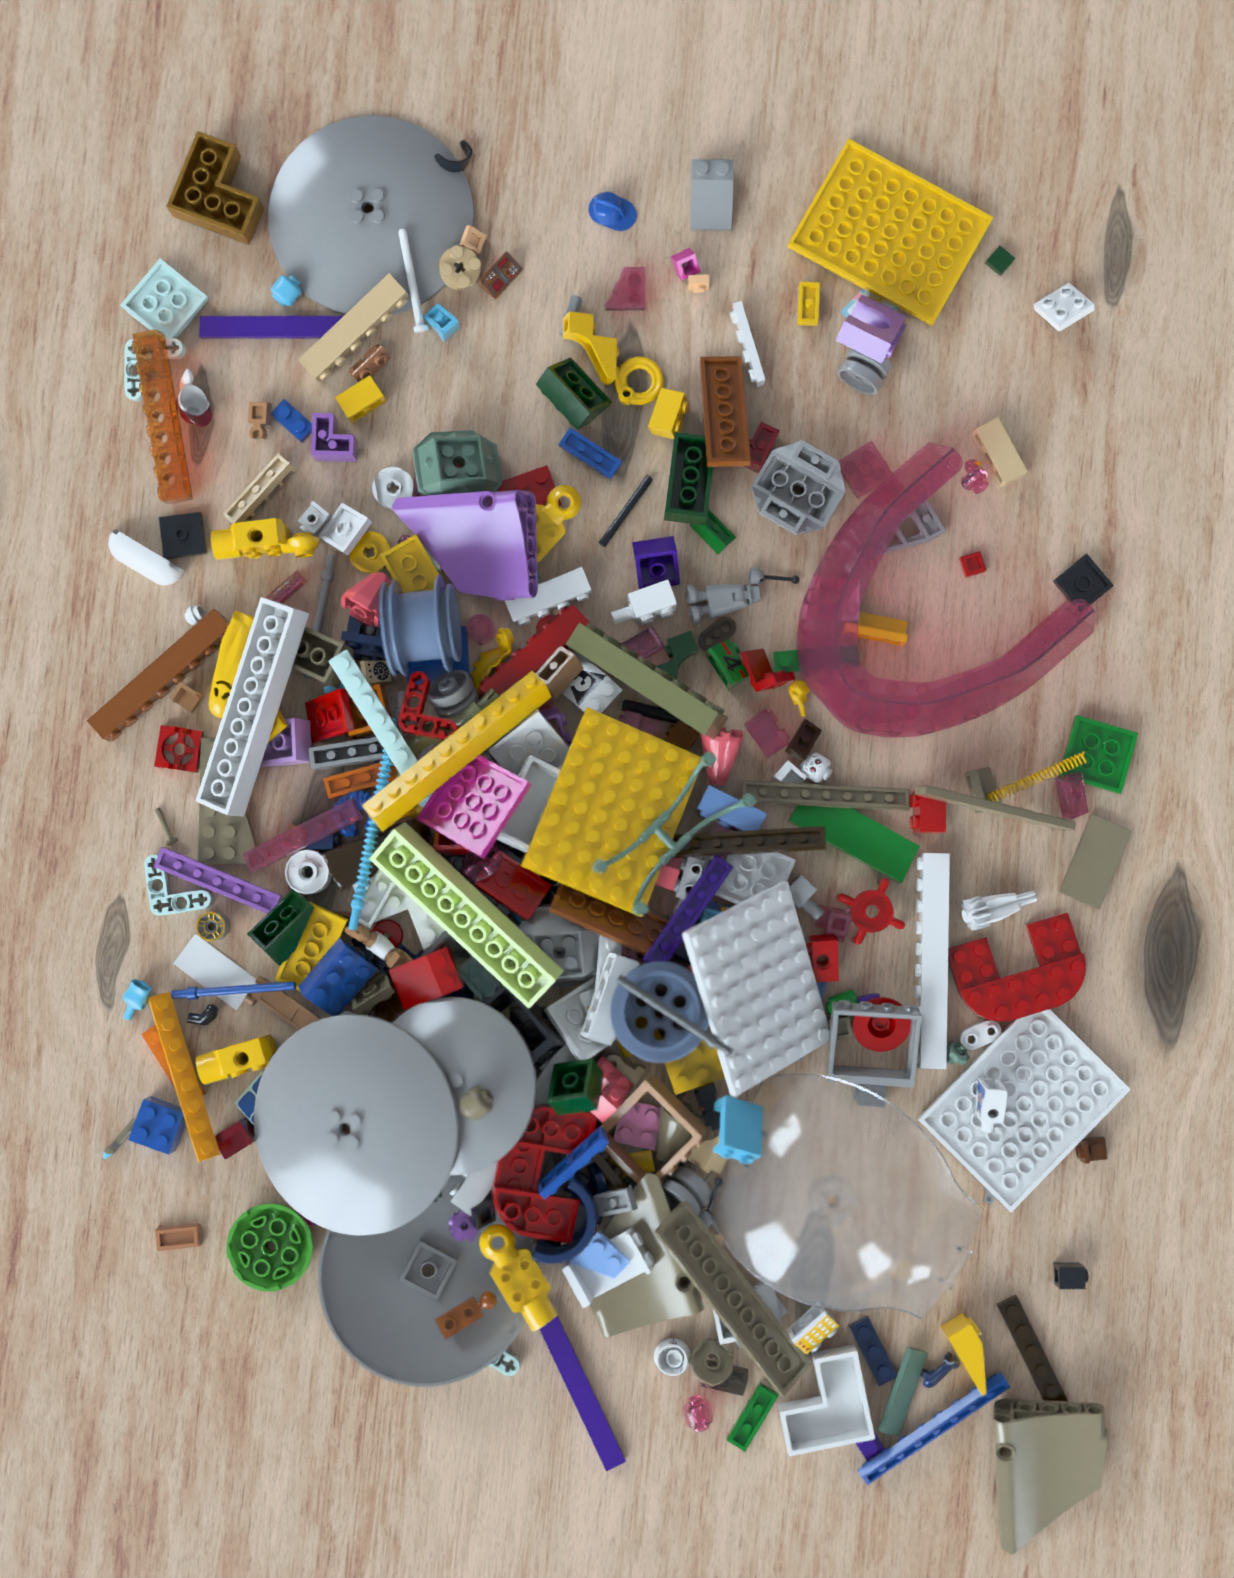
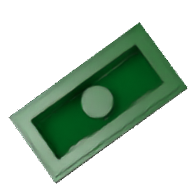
M709 509L705 526L690 524V527L717 555L736 539L734 534Z

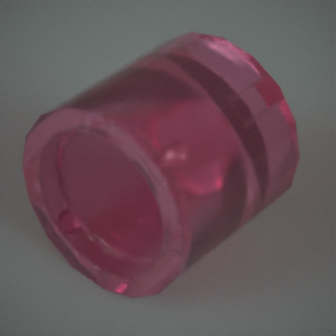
M476 614L467 623V632L470 638L479 646L488 644L494 639L496 628L491 618L487 615Z

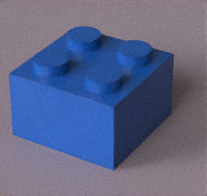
M152 1096L143 1099L128 1140L168 1155L173 1153L177 1149L186 1124L181 1107Z

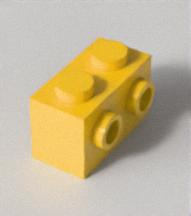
M661 388L648 424L653 435L674 439L675 432L680 433L682 431V420L684 414L688 413L690 406L685 393Z

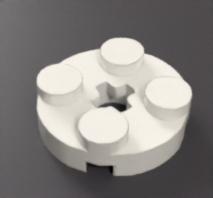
M387 467L381 470L372 483V492L375 499L383 508L393 510L392 505L395 499L413 497L415 493V485L411 476L398 467ZM392 483H395L396 486H399V489L396 490V493L388 491V488H391Z

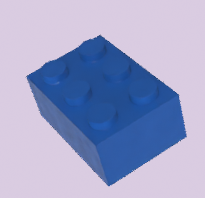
M339 937L298 988L309 1001L331 1016L340 1015L375 973L377 968L371 961L365 959L364 954Z

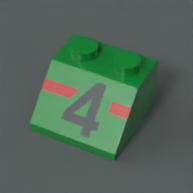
M729 639L709 648L706 657L728 691L749 678L747 669L743 666L742 660L738 655L740 653L739 648L734 642L730 643Z

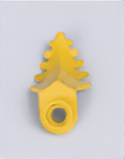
M509 628L498 629L496 640L499 647L482 652L479 655L481 660L473 663V667L476 670L471 672V676L474 677L472 682L479 696H482L479 690L481 681L489 675L493 667L498 666L504 658L512 653L511 645L514 644V637Z

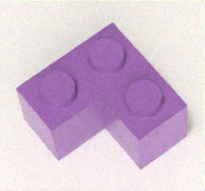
M313 413L311 455L315 461L357 462L358 441L355 436L338 434V420L334 413Z

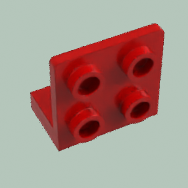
M763 648L741 652L742 664L747 669L750 684L755 692L776 689L796 680L793 672L785 673L784 670L774 673Z

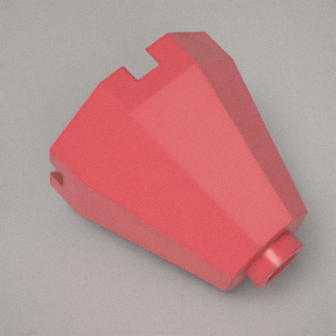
M382 572L370 574L344 593L341 598V606L344 609L348 607L351 610L349 614L356 620L367 626L375 623V626L378 627L380 625V588L383 582H388L391 585L389 577Z

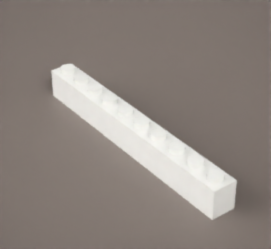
M920 853V857L917 858V870H920V879L916 881V889L920 891V900L916 901V912L919 913V921H916V934H919V943L915 945V954L919 955L918 964L915 965V976L918 977V985H915L914 994L915 998H918V1007L922 1018L917 1067L922 1069H946L950 854Z
M567 1045L540 1068L541 1071L536 1077L535 1105L548 1103L547 1099L554 1064L577 1061ZM497 1162L484 1169L463 1174L464 1180L461 1184L456 1183L449 1193L452 1195L450 1202L472 1217L471 1208L481 1204L492 1189Z

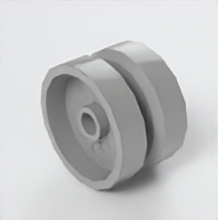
M850 348L846 355L847 360L841 363L837 371L838 377L858 392L876 395L883 383L881 379L886 378L892 367L890 361L885 357L883 362L880 363Z
M453 670L437 677L431 682L427 696L432 706H434L436 714L442 719L461 714L473 701L478 703L481 699L473 686L470 676L463 670Z
M679 1166L669 1176V1180H665L661 1184L671 1212L682 1201H687L699 1216L700 1209H704L709 1204L712 1196L710 1188L703 1179L692 1170Z

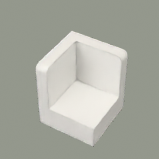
M788 760L773 776V779L777 782L802 783L807 778L803 772Z

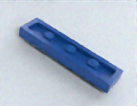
M600 1126L539 1180V1194L546 1199L549 1195L556 1193L566 1180H570L575 1175L577 1170L582 1166H586L595 1154L603 1151L609 1143L607 1131Z

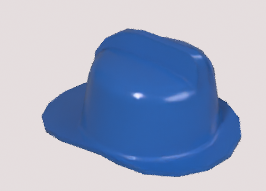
M612 192L597 194L589 203L588 211L592 220L610 229L625 231L636 222L637 213L633 204Z

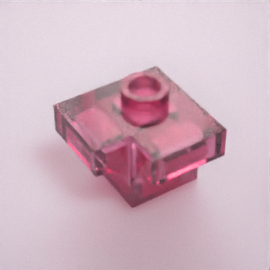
M818 904L824 910V913L814 922V926L824 929L823 934H835L838 942L844 943L845 937L848 936L852 917L850 910Z

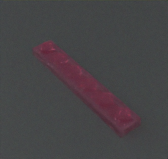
M350 799L243 853L250 873H255L363 818L355 799Z

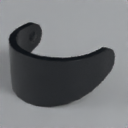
M465 140L460 141V146L467 158L460 161L445 159L437 153L435 154V160L443 169L449 172H461L469 164L473 153L472 148Z

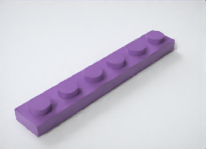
M161 847L153 866L267 914L279 903L282 897L278 893L166 847Z

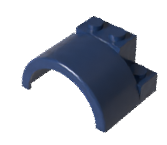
M577 1170L575 1175L568 1180L564 1191L571 1194L570 1197L580 1200L571 1243L561 1245L562 1242L538 1239L532 1256L533 1260L545 1264L564 1263L577 1257L589 1245L596 1226H600L604 1216L599 1217L594 1193L590 1187L591 1183L588 1182L590 1176Z

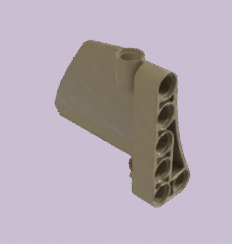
M646 1173L633 1189L638 1209L614 1214L602 1231L608 1239H611L633 1227L634 1231L641 1235L643 1239L642 1245L646 1252L649 1251L654 1259V1267L650 1274L647 1275L646 1272H643L593 1298L590 1306L593 1314L597 1317L603 1337H610L665 1320L695 1315L704 1309L699 1290L691 1280L684 1284L679 1282L681 1277L688 1276L653 1232L667 1218L671 1211L659 1177L652 1173Z
M999 1399L995 1401L993 1420L1001 1547L1007 1553L1015 1554L1052 1521L1101 1487L1105 1452L1108 1449L1105 1409L1101 1404Z

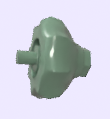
M953 1040L950 1041L947 1045L946 1061L951 1065L953 1063L966 1064L970 1056L965 1046Z

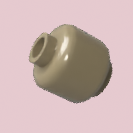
M480 1086L474 1087L462 1095L459 1105L460 1110L466 1118L478 1120L492 1111L494 1097L490 1090Z

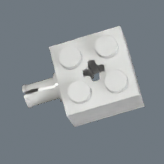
M665 580L629 593L628 607L612 611L611 615L615 625L633 618L636 625L641 623L642 626L654 622V618L661 616L664 619L672 616L673 612L676 611L677 603L669 581Z

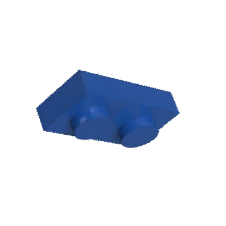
M285 399L271 412V416L301 443L312 433V423Z

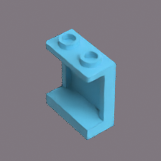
M727 1095L715 1101L714 1111L721 1112L720 1141L718 1145L713 1147V1152L720 1154L723 1158L738 1159L744 1164H750L762 1157L763 1106Z

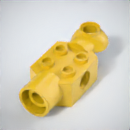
M563 484L552 489L548 495L546 506L536 504L537 564L566 533L563 521L572 519L581 509V496L570 485ZM567 496L570 499L571 503L568 508L563 509L559 506L558 500L560 497Z
M278 518L233 523L228 529L211 531V545L216 560L243 556L248 557V559H258L261 557L260 555L269 554L271 557L281 556V553H295V557L307 558L314 556V551L320 544V538L313 536L312 533H297L293 535V538H290L288 525Z
M271 1034L198 1055L196 1057V1068L201 1082L207 1085L249 1072V1068H252V1071L265 1068L277 1051L274 1039ZM245 1053L248 1055L249 1060L246 1059Z
M503 1224L488 1226L479 1238V1247L486 1258L495 1261L489 1274L512 1312H521L531 1330L535 1331L558 1315V1312L547 1296L551 1287L535 1260L532 1259L529 1250L526 1248L515 1249L514 1234L507 1226ZM497 1236L503 1238V1246L499 1249H495L492 1246V1240Z

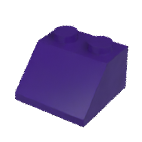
M674 536L632 542L639 590L665 580L669 581L670 586L680 585Z

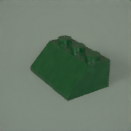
M571 357L547 367L535 384L542 394L555 405V408L577 430L589 425L612 404V401Z

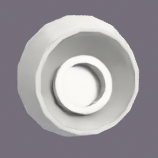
M676 1338L665 1339L656 1347L654 1361L657 1368L664 1374L677 1376L684 1373L690 1366L691 1351L682 1340Z

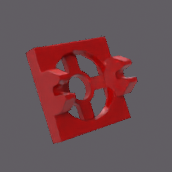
M161 725L154 767L198 773L201 738H203L204 732L183 727ZM178 733L176 742L172 745L165 744V741L170 736ZM186 735L192 739L194 748L188 747L185 743ZM179 743L185 746V752L182 755H177L174 752L175 746ZM164 750L171 751L175 756L174 764L166 759ZM187 754H193V757L187 763L181 765L182 757H185Z

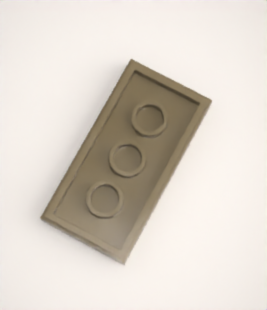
M1090 814L1059 893L1100 909L1132 830Z

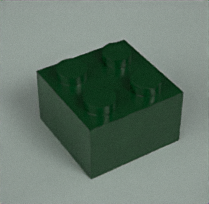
M593 1058L554 1064L547 1102L558 1115L598 1110L604 1072Z

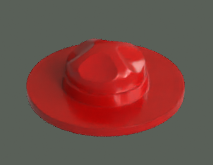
M877 997L866 1001L876 1005L891 1003L894 1006H903L898 1001L887 997ZM854 1016L852 1022L853 1032L858 1042L865 1048L877 1052H886L899 1047L907 1039L911 1025L910 1019Z

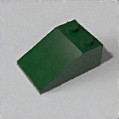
M292 889L247 935L280 966L296 950L314 907Z

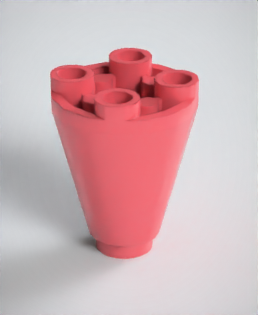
M722 727L715 739L701 733L703 754L710 751L717 758V761L711 767L706 765L709 784L726 785V780L729 779L743 740L742 730L732 729L729 732L725 731V727Z

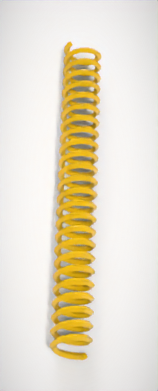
M1082 751V754L1078 753V756H1071L1070 759L1066 758V761L1062 760V763H1055L1054 766L1050 765V768L1046 767V769H1042V771L1039 770L1038 773L1035 772L1034 775H1027L1026 778L1023 777L1022 780L1019 779L1018 782H1011L1010 785L1007 784L1006 787L1003 786V789L999 788V791L995 789V793L993 791H991V794L987 793V799L990 801L991 798L992 801L995 802L993 797L994 795L997 801L999 802L997 793L1003 800L1001 791L1004 794L1005 798H1007L1005 790L1007 791L1008 795L1011 796L1009 788L1015 795L1013 786L1016 789L1017 793H1019L1017 785L1019 786L1020 790L1023 791L1021 783L1027 790L1025 781L1028 784L1029 788H1031L1029 780L1031 781L1032 785L1035 786L1033 778L1035 779L1036 783L1039 784L1037 776L1040 779V781L1043 782L1040 773L1042 774L1045 781L1047 780L1045 773L1047 774L1048 778L1051 779L1048 770L1050 771L1052 776L1055 777L1052 768L1054 769L1056 775H1059L1056 766L1062 774L1063 772L1061 770L1060 765L1063 767L1065 772L1067 771L1064 763L1068 767V770H1071L1068 761L1074 769L1075 767L1073 765L1072 759L1077 767L1079 765L1076 761V758L1079 760L1080 765L1083 764L1080 759V756L1082 757L1084 763H1086L1084 757L1085 752Z

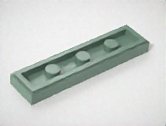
M907 1347L878 1428L882 1433L899 1436L928 1355L924 1350Z

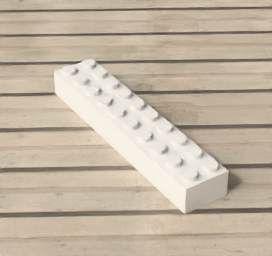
M260 598L196 802L226 815L244 817L309 613L276 601Z

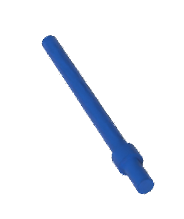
M296 981L210 988H198L195 986L184 990H172L171 997L172 999L188 998V1000H193L204 996L296 990L297 984Z

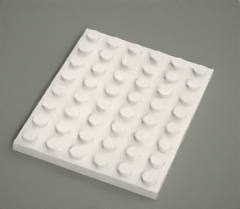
M782 881L682 933L711 1031L720 1037V1041L734 1049L729 1057L717 1049L730 1095L735 1097L829 1042L830 1030L788 882Z
M1049 1009L1013 1020L1002 1031L1001 1035L917 1119L1012 1212L1131 1089ZM978 1078L999 1079L1008 1090L1003 1123H995V1131L993 1133L981 1130L982 1121H980L975 1111Z

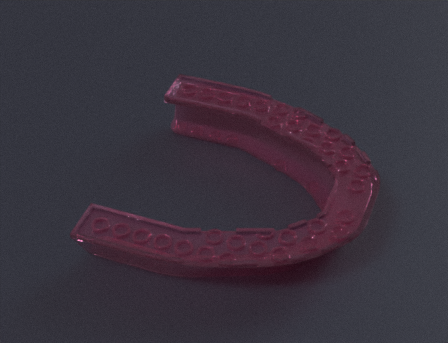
M928 442L861 502L842 525L825 551L801 604L797 631V653L800 674L808 688L835 719L843 726L858 733L879 737H917L971 721L1001 707L1029 689L1094 632L1095 610L1083 599H1076L1071 603L1067 600L1001 658L971 670L923 683L881 679L870 675L864 670L858 657V618L863 596L880 560L902 521L961 470L963 460L953 447Z

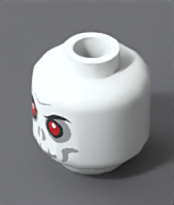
M818 752L808 754L807 758L799 766L801 772L815 783H819L823 779L827 780L833 771L830 769V759Z

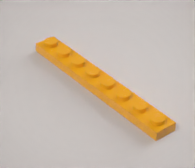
M170 991L149 997L148 1002L197 1161L199 1163L220 1155V1151Z

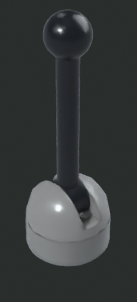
M750 568L749 584L751 585L760 584L764 579L792 581L794 584L800 581V578L796 575L793 577L765 575L758 568Z
M720 1177L715 1179V1188L708 1208L702 1210L698 1216L707 1228H712L715 1221V1216L711 1209L718 1189L723 1184V1179Z

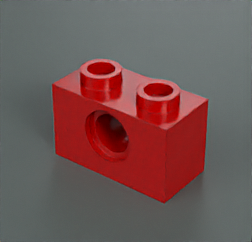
M809 935V942L806 943L808 955H810L816 983L839 981L838 940L836 935ZM819 956H827L826 960L822 962L817 961Z

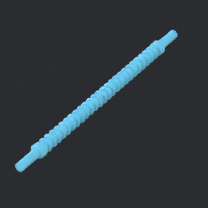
M391 718L398 728V719ZM385 749L382 750L385 754L381 756L383 761H380V764H382V767H379L381 772L378 773L380 778L376 780L378 785H375L377 791H374V794L380 792L390 783L388 778L391 777L389 772H392L390 766H393V763H391L392 760ZM372 819L368 821L370 826L367 827L369 832L365 834L367 839H364L366 845H363L365 851H362L364 856L360 858L362 863L359 864L361 866V869L358 870L360 875L357 876L359 881L355 882L357 884V888H354L356 894H353L355 899L351 901L353 909L348 929L355 931L358 928L361 909H364L365 906L363 899L366 896H364V893L367 892L366 886H369L367 880H370L368 874H371L369 869L372 868L370 858L374 854L373 850H376L374 844H377V841L375 839L379 837L377 832L380 831Z

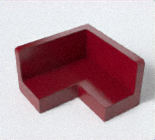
M760 422L753 439H749L750 466L744 467L757 473L760 472L777 440L779 429Z
M247 1117L239 1120L215 1136L219 1151L224 1159H228L256 1141L254 1125Z

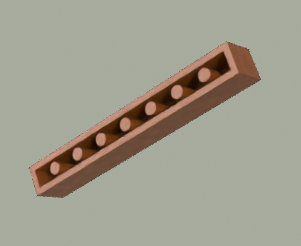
M212 609L94 713L87 722L103 740L114 741L122 734L121 731L125 727H130L136 723L137 717L142 712H148L158 698L165 697L174 684L177 685L185 679V674L190 670L197 669L201 665L200 661L216 652V647L221 644L229 622L219 611Z

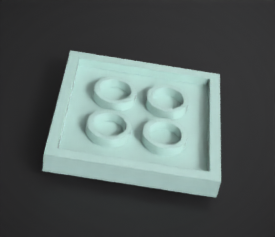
M159 259L120 306L158 338H177L209 301V298L162 259Z

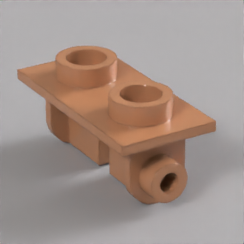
M373 345L364 355L367 360L363 361L360 359L350 367L351 370L348 373L357 382H360L369 375L372 377L391 357L382 345Z

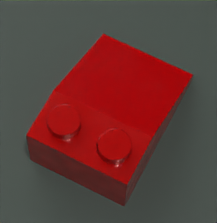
M449 946L388 970L404 1010L444 996L465 986Z

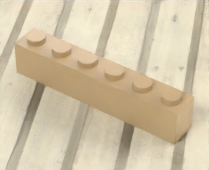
M388 273L303 354L298 361L318 382L326 380L332 374L331 370L336 365H342L347 360L346 356L351 351L355 352L362 345L361 342L366 337L369 338L377 331L376 327L381 322L386 323L392 317V312L396 308L400 309L407 303L408 293Z

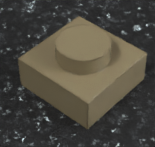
M849 1015L839 1016L837 1040L853 1038ZM828 1018L829 1029H830L831 1018Z

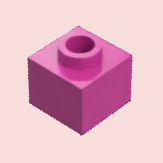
M690 248L671 256L676 274L682 281L687 279L688 275H695L701 272L696 255Z

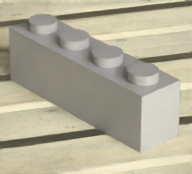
M377 737L308 748L311 769L316 771L383 760L381 756L385 754L382 751L384 748Z

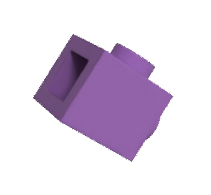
M460 1210L458 1213L453 1212L447 1223L450 1225L451 1237L460 1242L466 1239L473 1243L479 1232L473 1226L472 1217Z

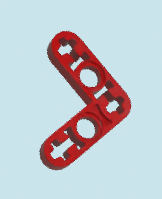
M417 671L409 678L398 725L408 734L445 740L457 731L459 726L451 720L423 715L431 681L425 673ZM420 679H423L424 683L419 684L418 688V685L415 682L420 681ZM418 697L420 700L419 705L411 708L409 705L410 700ZM411 718L414 723H418V727L410 724L407 728L405 721H409ZM429 721L434 722V729L431 732H425L424 725ZM440 726L443 729H449L451 726L454 731L448 735L445 731L440 730Z

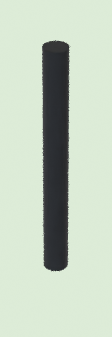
M646 475L598 543L601 546L606 547L652 483L653 479L650 476Z

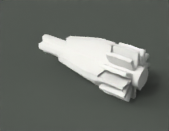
M1033 890L1018 895L1008 893L985 897L976 896L963 900V904H961L964 909L962 910V918L967 923V927L971 928V931L988 927L990 922L1000 921L1019 911L1020 906L1036 902V893Z

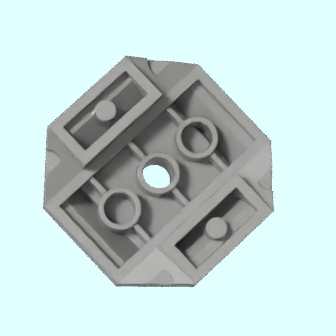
M803 440L773 449L751 485L758 513L794 535L824 530L846 492L839 461ZM800 487L803 490V494H794L792 488Z
M551 904L538 905L528 921L523 919L518 928L564 970L549 988L578 986L591 980L597 971L600 935L549 912ZM560 946L563 947L565 951L558 953L554 950V948Z

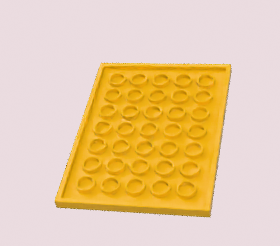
M848 138L787 247L933 326L994 217Z
M586 707L521 866L635 914L633 912V903L636 895L651 870L659 862V859L669 850L666 844L654 833L645 843H641L625 857L609 865V868L603 874L594 872L592 869L593 864L599 858L604 862L637 841L638 837L675 802L699 764L701 757ZM696 779L681 803L671 814V817L661 826L672 839ZM661 868L654 875L642 895L641 901L646 905Z

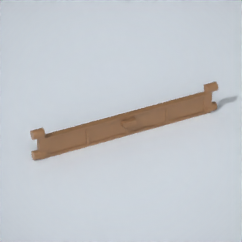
M261 975L255 981L257 984L271 983ZM284 991L258 992L253 995L248 993L244 998L252 1006L258 1000L298 1030L322 1019Z

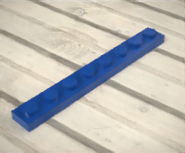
M1001 1372L990 1376L986 1382V1394L982 1396L977 1387L972 1388L968 1395L962 1399L955 1400L946 1410L937 1412L933 1419L917 1426L914 1432L908 1436L901 1437L892 1447L883 1449L879 1456L873 1460L863 1463L861 1468L857 1470L867 1485L871 1484L1011 1388Z

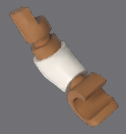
M362 924L358 926L357 931L348 929L349 927L345 928V933L365 944L368 950L386 961L390 968L414 960L403 950L396 949L378 931H369V928Z

